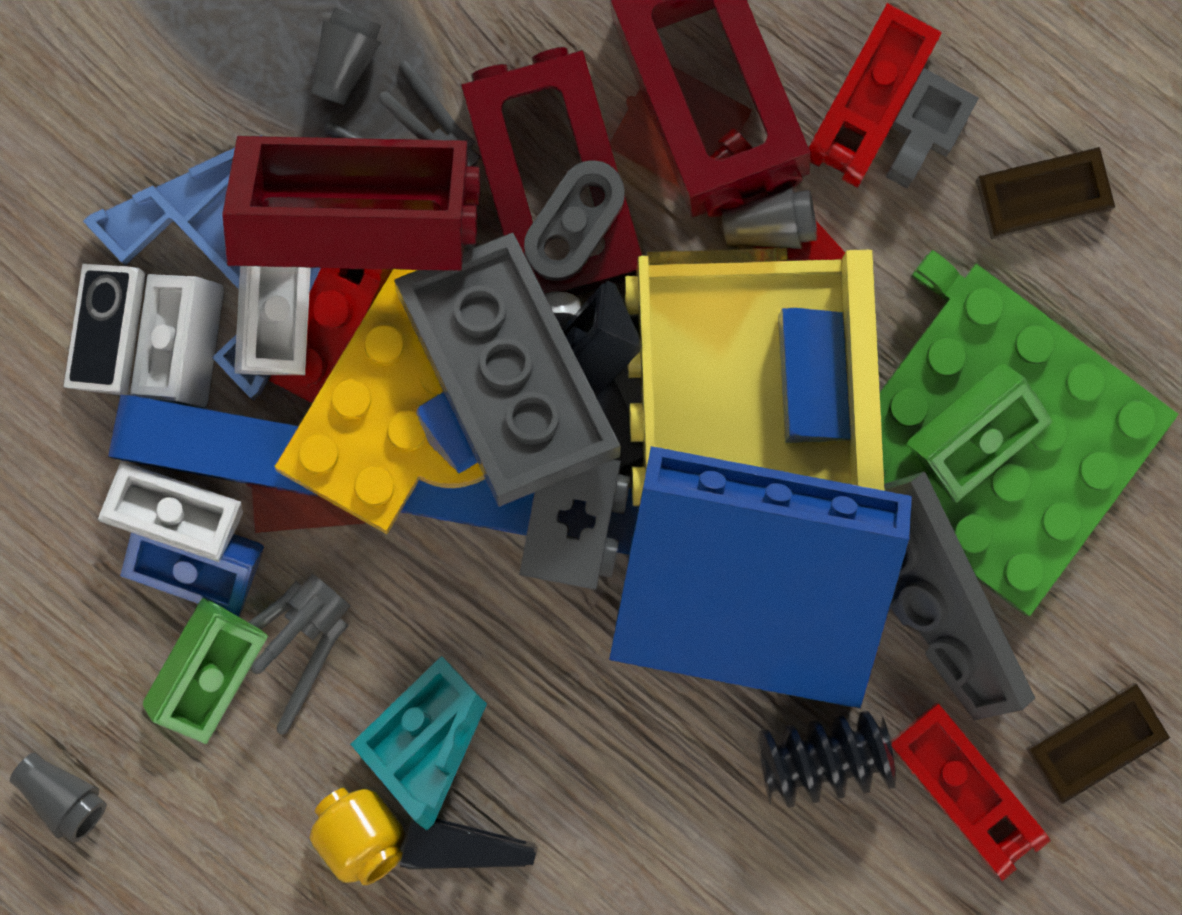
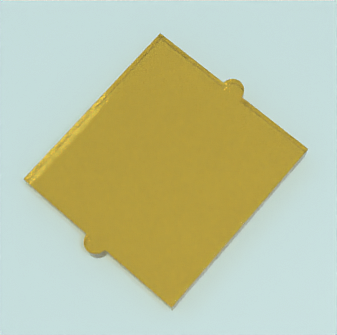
M787 248L647 252L649 265L752 263L787 260Z

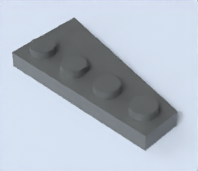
M925 471L885 483V491L912 496L909 542L893 594L895 601L890 604V608L904 626L909 624L918 630L929 644L925 655L973 720L1023 710L1035 699V696Z

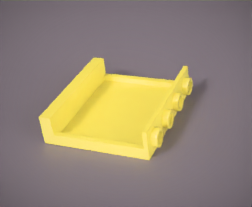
M846 250L842 260L649 265L648 256H638L636 276H625V306L629 315L638 314V334L641 342L640 352L627 365L628 378H640L641 403L629 404L630 441L643 442V467H632L633 506L640 505L651 446L885 491L872 250ZM781 308L843 312L851 434L849 441L785 443L778 316Z

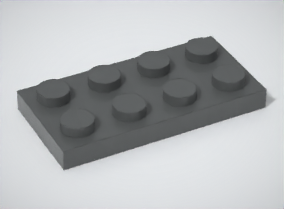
M514 233L463 252L462 271L417 270L394 279L396 293L499 507L620 457V444Z

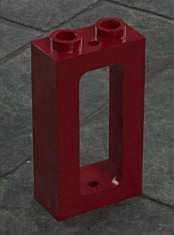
M610 0L613 24L692 218L705 213L709 217L722 216V210L741 206L745 198L767 191L770 195L791 186L795 188L803 181L804 176L810 174V149L747 0ZM715 9L767 134V139L763 144L722 160L712 159L707 154L657 32L658 29Z
M567 47L552 48L534 55L531 58L533 62L531 65L510 71L507 64L488 66L472 73L473 81L461 84L503 236L514 233L524 255L525 237L533 224V219L502 114V107L507 100L548 88L558 90L564 99L581 162H604L618 172L583 50L569 54ZM590 186L589 190L594 207L602 204L605 195L600 188ZM625 196L621 212L603 237L605 242L603 251L598 255L590 257L578 274L567 280L550 281L540 277L533 271L544 294L567 292L577 296L597 290L606 281L619 284L625 282V276H636L638 256H642Z
M237 136L222 212L227 266L462 271L464 245H476L477 206L473 205H479L480 167L468 166L467 141Z

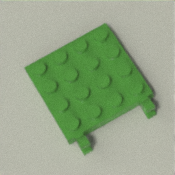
M932 250L924 257L911 277L946 300V303L880 390L884 484L925 471L978 581L1024 616H1031L1179 414L977 263L963 277L951 263ZM1005 364L1026 379L1053 422L956 503L914 455L907 442L996 366Z

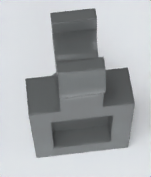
M924 68L891 127L906 135L907 138L891 165L886 178L908 188L916 177L930 149L947 157L979 97Z

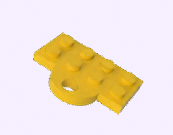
M393 269L275 465L276 472L385 534H388L419 480L442 488H461L476 484L485 479L478 463L458 473L429 444L417 417V409L421 405L444 392L395 289L394 279L417 270Z

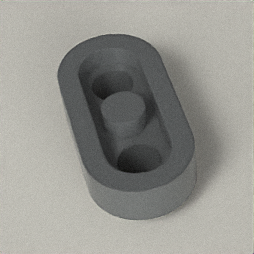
M585 161L572 167L564 176L525 237L524 249L526 259L531 269L537 275L550 281H563L578 274L585 266L618 217L624 204V184L620 175L613 167L600 161ZM590 186L600 188L605 195L602 204L597 207L584 205L580 195L585 188ZM553 239H562L568 244L570 248L569 253L561 260H552L545 254L546 244Z

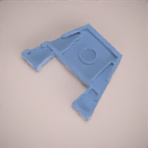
M235 148L188 169V173L160 186L146 188L132 195V199L106 211L101 209L90 214L83 221L125 266L168 225L175 222L239 289L240 266H227L222 217ZM311 268L309 292L320 268ZM235 335L212 358L254 401L262 393L271 375L235 374Z

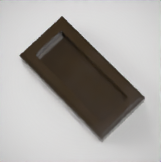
M1100 147L981 175L976 179L991 239L1104 213L1115 208Z
M1132 683L1027 747L1026 750L1057 801L1064 804L1170 739V736L1138 684Z

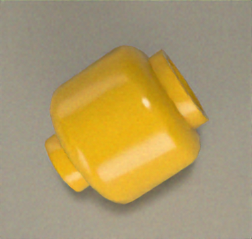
M340 788L326 796L315 808V813L319 818L315 821L310 831V841L320 857L341 882L352 883L360 881L363 886L370 885L384 877L400 862L403 854L400 847L405 839L404 829L375 791L361 789L348 793L345 788Z

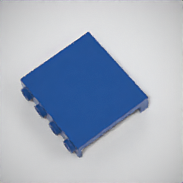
M651 446L609 660L861 709L909 542L912 496Z

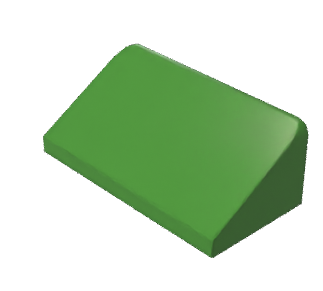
M1000 364L911 437L907 444L950 498L957 503L1048 427L1053 420L1026 379L1007 365Z
M202 598L143 701V707L152 722L207 744L268 635L218 604Z

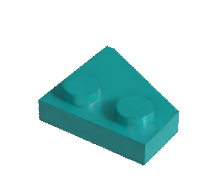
M441 656L350 745L413 820L427 831L437 818L487 703L462 675Z

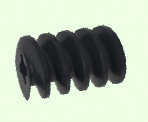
M869 711L859 712L856 731H853L844 716H836L833 720L831 736L827 735L819 720L809 721L806 741L802 740L794 725L784 726L782 741L779 746L769 730L759 731L757 740L758 751L770 805L772 793L778 791L788 808L794 807L798 787H804L813 803L820 802L824 782H829L837 797L843 798L845 797L847 780L851 777H854L863 794L870 793L873 773L878 772L888 789L895 788V762L884 717H882L881 727H879Z

